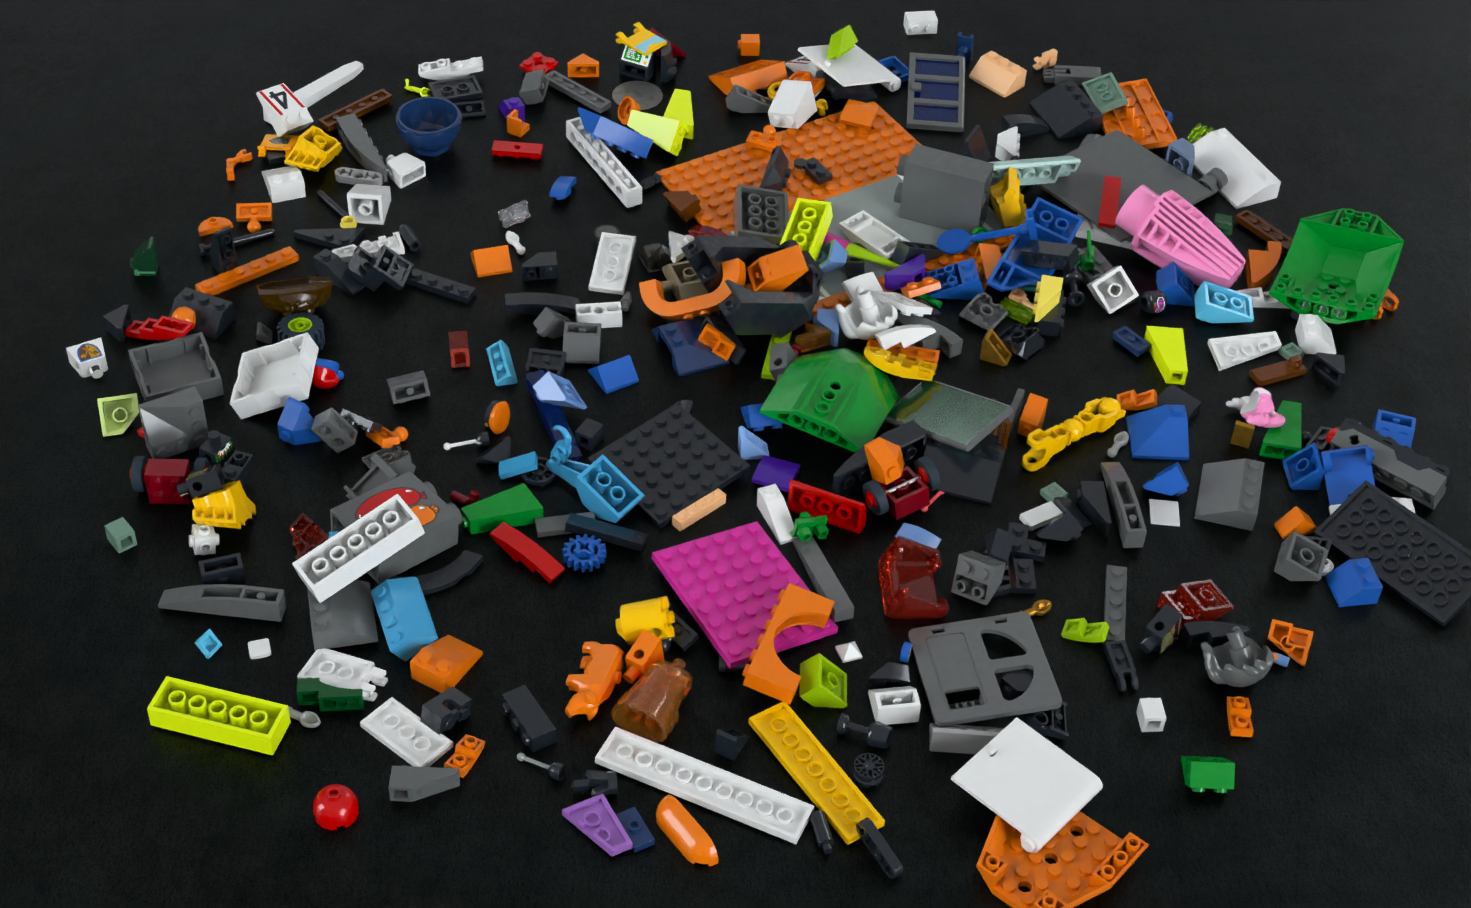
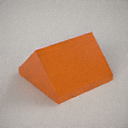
M508 245L473 250L470 253L478 277L512 272Z

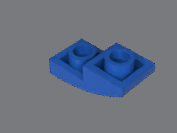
M560 176L551 188L550 197H555L557 200L566 199L571 194V187L576 184V177Z

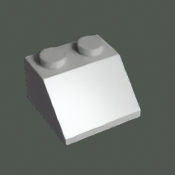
M1122 266L1112 268L1087 285L1095 300L1108 314L1113 313L1139 296Z
M1300 314L1295 332L1298 346L1305 352L1304 354H1316L1318 352L1336 354L1332 331L1318 315Z

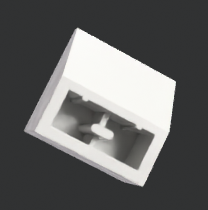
M905 686L868 690L875 721L885 725L919 721L921 704L916 688Z

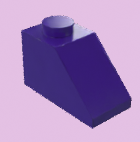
M519 97L503 100L498 105V109L506 120L507 116L516 109L518 110V118L522 122L525 121V105Z

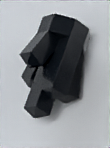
M586 770L583 775L585 779L574 780L571 785L574 792H581L582 795H592L594 797L602 793L604 796L618 794L616 771Z

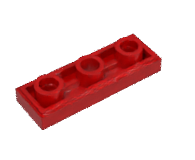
M494 140L491 152L492 155L499 157L513 156L515 158L541 159L543 144Z

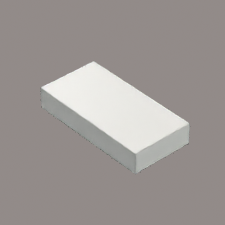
M1050 501L1021 513L1019 519L1023 524L1029 525V530L1032 531L1048 524L1062 512Z

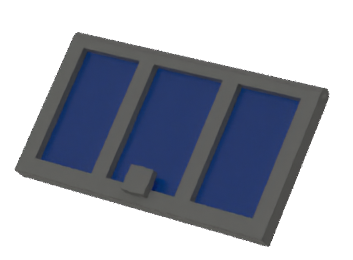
M910 52L906 128L963 132L965 57Z

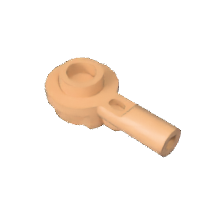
M1014 289L1009 293V300L1012 303L1022 304L1031 312L1033 311V304L1026 298L1027 295L1024 290Z

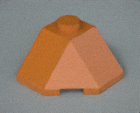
M881 437L864 445L873 480L887 485L902 476L905 463L901 446Z

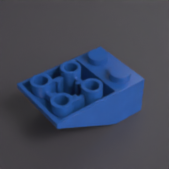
M974 257L925 273V278L933 277L940 281L941 289L928 292L930 297L969 300L977 294L984 293Z
M1378 409L1373 429L1377 430L1384 437L1393 438L1399 445L1411 448L1416 418Z

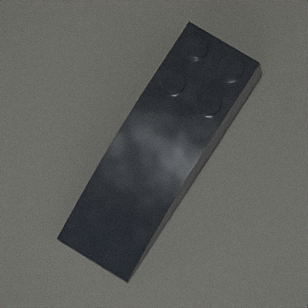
M911 420L893 430L887 431L879 437L901 446L905 468L907 466H914L915 461L924 456L928 433L914 420ZM864 446L855 452L833 475L832 493L848 498L862 491L863 485L873 480Z

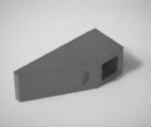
M392 766L388 786L390 801L413 802L460 786L459 769L451 767Z

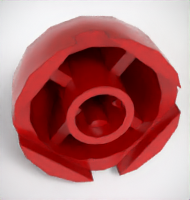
M330 784L323 787L313 801V814L317 824L329 830H337V827L345 826V828L350 826L359 814L358 800L354 792L341 784Z

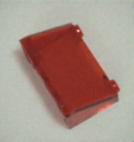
M898 536L882 554L878 570L886 617L892 619L942 618L948 613L949 605L947 600L944 598L937 600L933 579V574L940 569L942 563L939 550Z

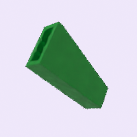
M1285 400L1282 401L1277 411L1278 414L1285 417V423L1282 426L1268 429L1263 439L1259 456L1284 460L1301 450V403Z
M525 483L461 508V526L466 528L472 535L493 531L503 522L511 527L534 524L536 518H543V506Z

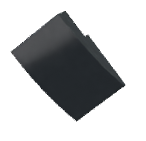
M823 72V79H825L826 83L825 88L833 100L845 98L846 101L849 99L862 101L877 98V94L870 84L843 87L826 72Z

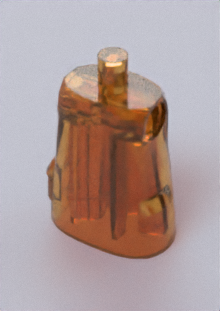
M676 658L673 663L661 660L653 662L643 676L629 691L624 693L613 707L611 715L614 722L625 731L653 742H663L677 724L679 718L678 710L692 685L691 675L684 670L685 662L679 658Z

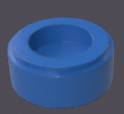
M906 641L903 643L900 662H909L913 643Z

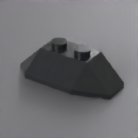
M780 146L773 148L759 188L783 191L784 188H787L791 169L789 168V161Z

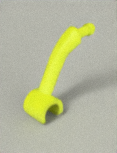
M409 79L405 80L406 86L404 88L406 90L420 93L422 97H431V95L427 94L430 89L409 86Z

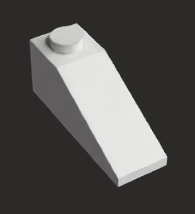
M773 484L758 488L756 505L779 544L792 542L793 538L790 532L793 531L794 524L784 497L777 485Z

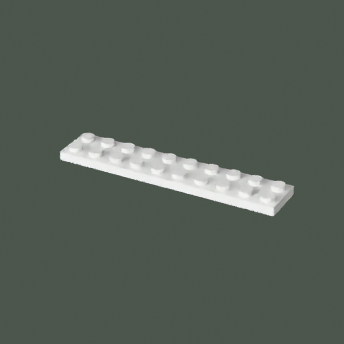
M618 727L613 729L595 757L596 764L794 844H797L810 820V814L814 812L815 806Z

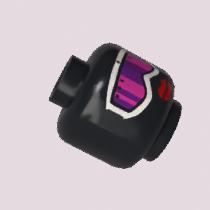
M1160 290L1146 291L1140 298L1141 308L1149 314L1162 312L1167 304V297Z

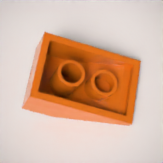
M447 635L423 647L410 661L411 678L443 693L452 686L455 687L483 655V651Z

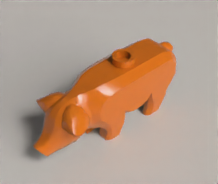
M594 641L584 642L582 652L591 655L583 656L580 668L584 669V674L568 675L566 679V685L569 686V690L577 692L565 708L566 715L569 718L577 714H586L587 719L590 721L598 712L599 705L609 698L615 685L620 684L624 652L613 644H600Z

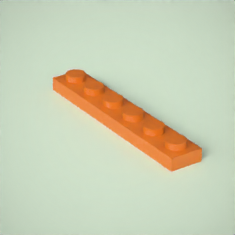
M289 246L197 283L195 288L196 291L214 296L299 261V255Z

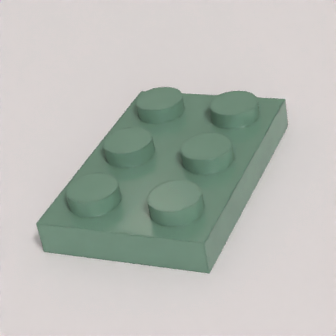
M1112 72L1082 83L1086 95L1101 113H1106L1128 104V100Z

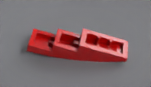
M1104 177L1099 227L1113 229L1116 227L1115 221L1118 213L1121 178Z
M161 316L159 320L148 318L145 322L135 320L125 330V333L128 337L138 339L171 340L184 337L194 327V323Z
M504 522L489 534L516 562L521 561L533 573L537 571L549 584L565 570L557 560L533 540Z

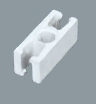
M621 302L576 304V322L601 323V328L622 327Z

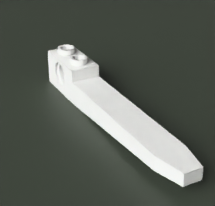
M354 61L343 65L295 91L293 94L308 108L354 79L363 70V64ZM263 108L264 121L271 124Z

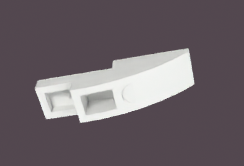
M472 57L468 60L456 61L454 63H451L449 58L424 62L419 65L418 74L420 77L437 81L470 76V73L483 71L482 57Z

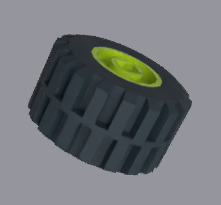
M296 312L283 317L278 322L277 334L279 342L308 332L319 348L318 353L319 350L323 349L325 345L324 325L319 316L313 315V313Z

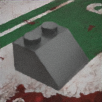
M1294 531L1281 544L1274 572L1290 581H1319L1329 550Z

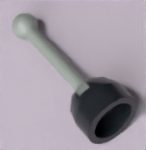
M522 752L517 754L519 761L525 760L548 769L550 777L555 780L561 781L566 775V764L554 762L551 765H547L525 756Z

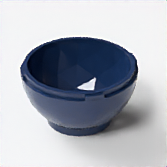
M439 97L413 99L401 105L396 114V124L400 135L414 152L423 156H437L445 153L459 134L462 123V115L458 107L450 100Z

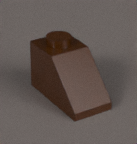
M689 191L663 193L668 204L686 222L702 210L699 205L701 202L695 194L692 195Z

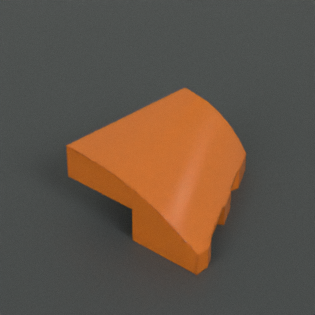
M1272 619L1268 640L1299 665L1305 667L1313 638V631L1293 627L1292 623Z

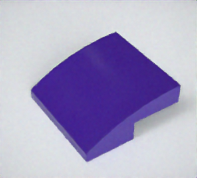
M764 455L755 470L751 482L763 486L776 484L779 490L789 492V482L791 479L794 480L800 472L801 465Z

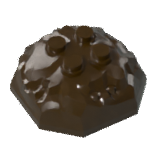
M329 276L273 281L257 285L256 287L263 307L270 309L274 313H282L284 317H287V315H292L296 312L313 313L314 315L315 308L326 304L327 299L330 298L333 283Z

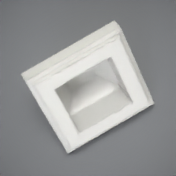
M855 641L835 646L843 663L862 659V654Z

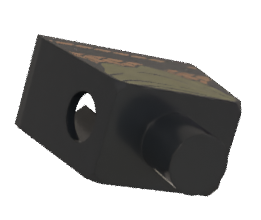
M219 463L189 474L185 479L186 482L177 485V490L180 496L190 493L192 498L222 490L227 481Z
M1166 604L1146 626L1144 641L1140 644V648L1145 653H1150L1152 650L1158 654L1163 653L1180 638L1183 614Z

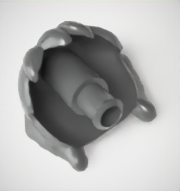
M1238 626L1228 631L1226 635L1229 641L1221 646L1212 648L1207 642L1201 643L1206 671L1210 680L1216 684H1228L1233 687L1250 686L1264 678L1274 663L1272 651L1267 646H1263V649H1261L1255 641L1246 637Z

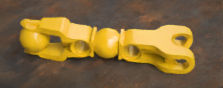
M1103 397L1087 402L1085 409L1072 419H1067L1063 423L1045 431L1038 428L1031 432L1026 443L1032 448L1023 456L1021 465L1029 471H1036L1044 467L1050 458L1063 450L1066 445L1068 446L1071 442L1078 441L1081 437L1083 438L1093 432L1106 431L1118 419L1125 417L1126 411L1122 410L1121 404L1111 397ZM1034 459L1036 460L1035 463H1029L1030 461H1032V460H1034Z

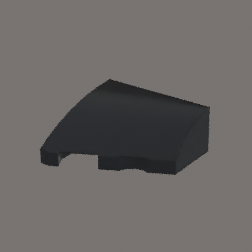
M1173 384L1157 397L1156 407L1166 404L1185 405L1188 421L1199 414L1201 402Z

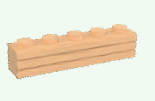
M719 488L715 489L673 515L672 525L679 531L684 530L726 503V494Z

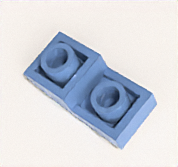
M904 523L895 535L897 539L908 547L912 548L915 544L930 556L942 540L931 532L908 523Z

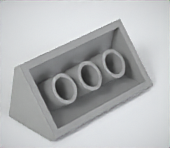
M930 723V751L977 754L1004 728L969 725L942 727L936 723Z

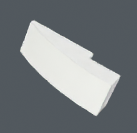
M903 325L883 330L875 334L880 347L886 350L898 343L901 347L906 348L935 333L936 330L929 325Z

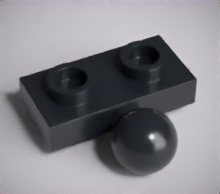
M1321 426L1314 435L1306 430L1301 431V444H1306L1305 447L1315 442L1321 455L1322 451H1327L1331 444L1327 443L1326 437L1332 428Z
M675 613V623H671L674 628L675 637L661 640L663 652H667L670 649L672 641L685 652L699 639L698 634Z

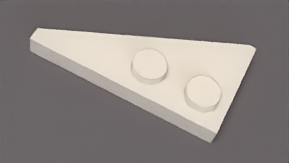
M669 231V250L672 262L676 263L685 257L681 248L695 240L693 236H684Z

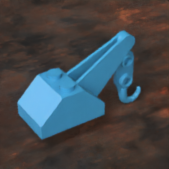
M555 425L553 427V430H559L563 434L564 439L556 442L553 447L550 459L546 462L547 468L577 489L582 504L590 512H594L596 518L617 523L645 495L603 454L591 465L568 460L572 449L571 435L563 426Z

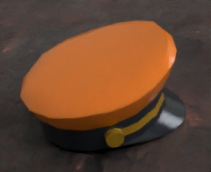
M494 400L489 404L484 417V428L489 427L495 434L505 431L510 419V410L507 402Z

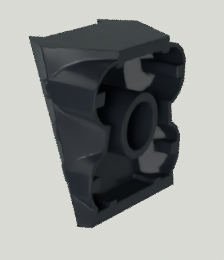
M1012 324L997 335L1009 351L1026 361L1028 357L1040 348L1043 349L1045 342L1040 336L1038 328H1025L1022 324Z

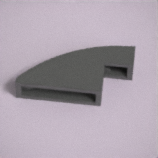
M897 311L898 318L894 321V325L891 328L920 324L932 326L936 330L935 333L917 341L911 346L934 350L939 348L949 358L961 354L963 339L957 334L924 317L913 314L907 316Z

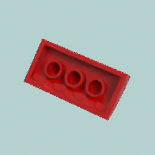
M792 479L790 480L788 510L799 514L807 511L810 516L814 517L826 515L828 518L827 523L858 534L861 533L866 524V505L864 503Z

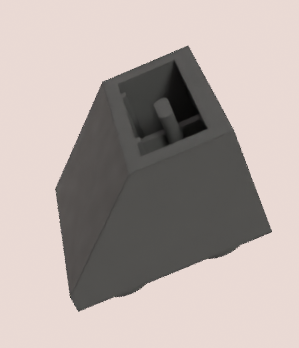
M565 322L563 334V352L567 354L565 363L599 364L601 323Z
M972 550L959 554L951 592L988 605L1002 583L1006 563Z

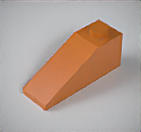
M979 243L974 255L984 292L988 286L986 283L1003 256L999 245Z

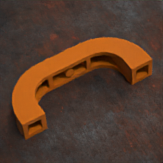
M739 258L722 262V282L715 291L676 302H667L663 293V284L653 279L639 283L641 297L650 310L667 320L681 321L693 320L694 317L698 316L706 317L711 315V313L720 311L718 304L733 296L725 283L726 280H731L744 287L746 280L745 263Z

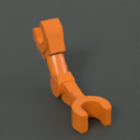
M243 149L236 154V157L226 160L228 181L235 180L234 166L237 163L253 159L251 152L247 154L246 149Z

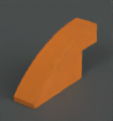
M1268 241L1265 251L1248 249L1245 261L1248 289L1258 287L1263 289L1274 277L1281 255V242Z

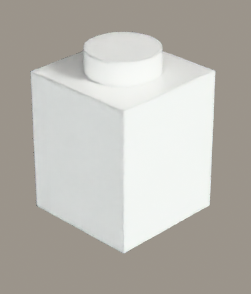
M1161 698L1140 699L1136 713L1141 732L1163 731L1166 715Z

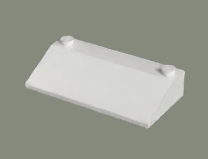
M1225 128L1211 131L1193 144L1195 148L1193 167L1202 176L1215 167L1221 169L1226 174L1228 183L1218 192L1235 209L1277 198L1281 181Z

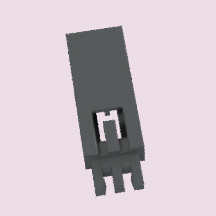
M1054 65L1053 69H1044L1042 71L1045 83L1057 85L1067 81H1074L1078 86H1082L1083 82L1102 76L1100 67Z

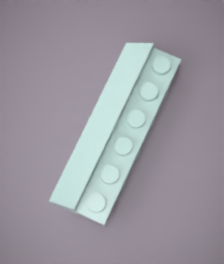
M1058 156L990 162L994 163L992 184L995 185L1000 182L1009 167L1017 169V178H1020V186L1056 183L1058 177L1069 176L1071 172H1076L1081 160L1073 156Z

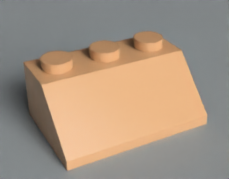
M990 51L980 57L969 78L1005 98L1024 87L1027 70L998 55L996 52Z

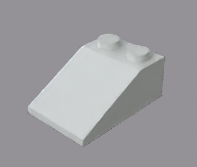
M287 166L262 171L272 203L306 197L304 179L297 167Z

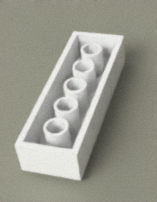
M396 494L292 564L299 577L318 602L321 603L425 534L417 516L402 498Z

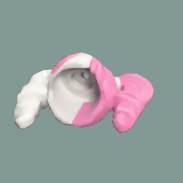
M1261 387L1255 388L1250 396L1233 398L1232 401L1228 400L1226 402L1227 407L1241 410L1240 414L1246 419L1248 424L1275 428L1285 423V417L1274 410L1271 393Z

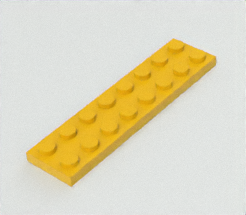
M781 702L749 718V725L819 810L825 812L827 821L847 845L861 838L856 830V823L869 818L877 829L884 826L885 820L787 703Z

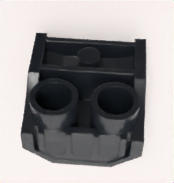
M1062 701L1061 707L1057 709L1018 715L1021 721L1042 736L1058 739H1067L1069 737L1066 722L1067 703Z

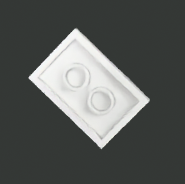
M871 292V295L878 299L881 304L889 302L897 311L900 310V313L903 315L911 316V313L916 316L923 317L924 314L931 315L932 307L914 299H909L900 293Z

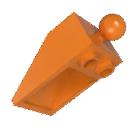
M795 245L757 259L747 267L751 283L745 285V288L754 292H782L808 271L801 247Z

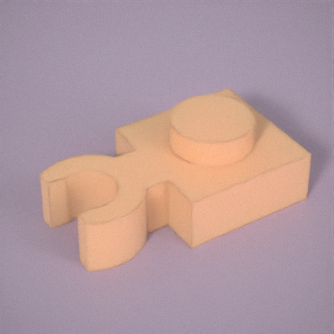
M1051 49L1043 52L1042 57L1037 56L1034 58V61L1037 63L1032 67L1039 70L1055 65L1058 51Z

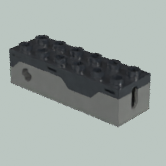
M1346 417L1340 427L1332 428L1327 434L1326 441L1331 444V450L1369 445V448H1373L1375 459L1371 460L1374 479L1433 510L1450 486L1451 471L1447 466L1434 463L1428 456L1419 455L1412 448L1399 445L1393 438L1384 437L1373 428H1366L1356 419L1351 420Z

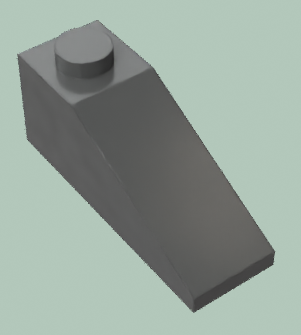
M736 84L725 98L727 108L739 113H768L773 100Z

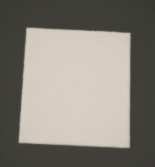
M1149 499L1151 524L1180 527L1178 502Z

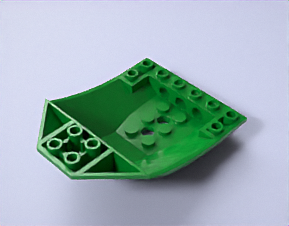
M1341 208L1301 218L1287 256L1269 291V295L1299 315H1318L1324 322L1333 324L1375 318L1393 277L1404 240L1378 215L1369 212ZM1329 286H1337V288L1332 289Z
M841 348L803 355L794 359L772 389L759 413L852 452H857L865 444L874 440L888 414L897 401L900 400V396L885 371L875 367L865 355L848 348ZM836 384L840 386V389L834 390L830 386Z

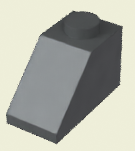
M545 307L533 324L537 328L539 335L544 338L547 336L555 339L563 336L565 322L572 321L568 317Z

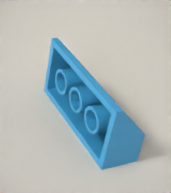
M418 578L387 579L371 591L390 652L406 662L423 647L438 639Z

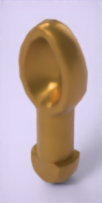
M1038 600L1033 604L1032 608L1019 612H1026L1030 617L1034 615L1042 616L1049 612L1052 604L1048 600Z

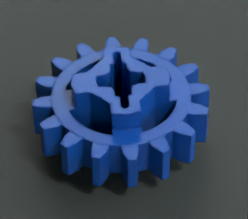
M584 534L583 537L576 535L575 540L569 538V543H564V548H562L563 561L567 562V567L574 566V571H577L579 568L582 572H585V569L593 571V567L600 568V563L604 564L605 544H601V539L595 540L594 535L590 538L587 537V534Z

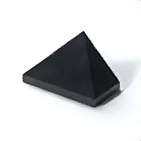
M507 436L498 440L478 456L474 462L476 464L499 465L500 461L510 459L511 438Z

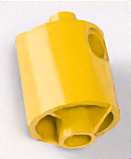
M663 596L621 605L620 618L616 619V629L629 646L635 643L643 630L661 638V640L675 637L674 628L671 624L675 623V616L673 611L668 609V597Z

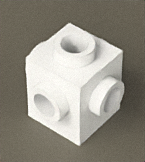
M192 524V535H189V547H193L194 554H215L216 545H219V534L215 533L214 527Z

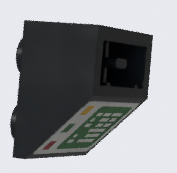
M625 45L620 58V74L648 82L656 73V50L644 56Z

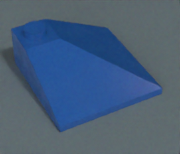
M1166 404L1126 417L1132 458L1189 460L1188 419L1185 405Z

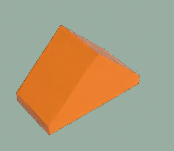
M583 53L567 62L568 77H599V62Z
M1297 506L1274 523V527L1282 539H1286L1294 531L1301 535L1314 533L1317 529L1310 516Z

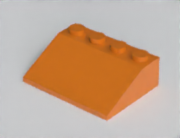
M758 60L709 75V79L728 95L735 84L756 93L757 89H768L775 82L787 80L788 76L784 61Z

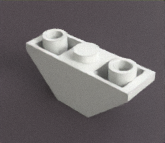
M1012 127L998 134L995 157L1000 161L1010 160L1012 156L1016 155L1019 157L1020 134L1017 133L1018 127Z

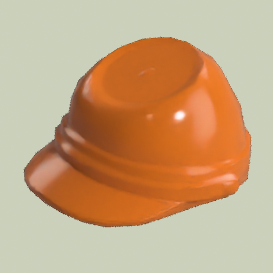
M626 96L618 107V118L624 125L628 123L631 110L640 112L639 104L629 96Z

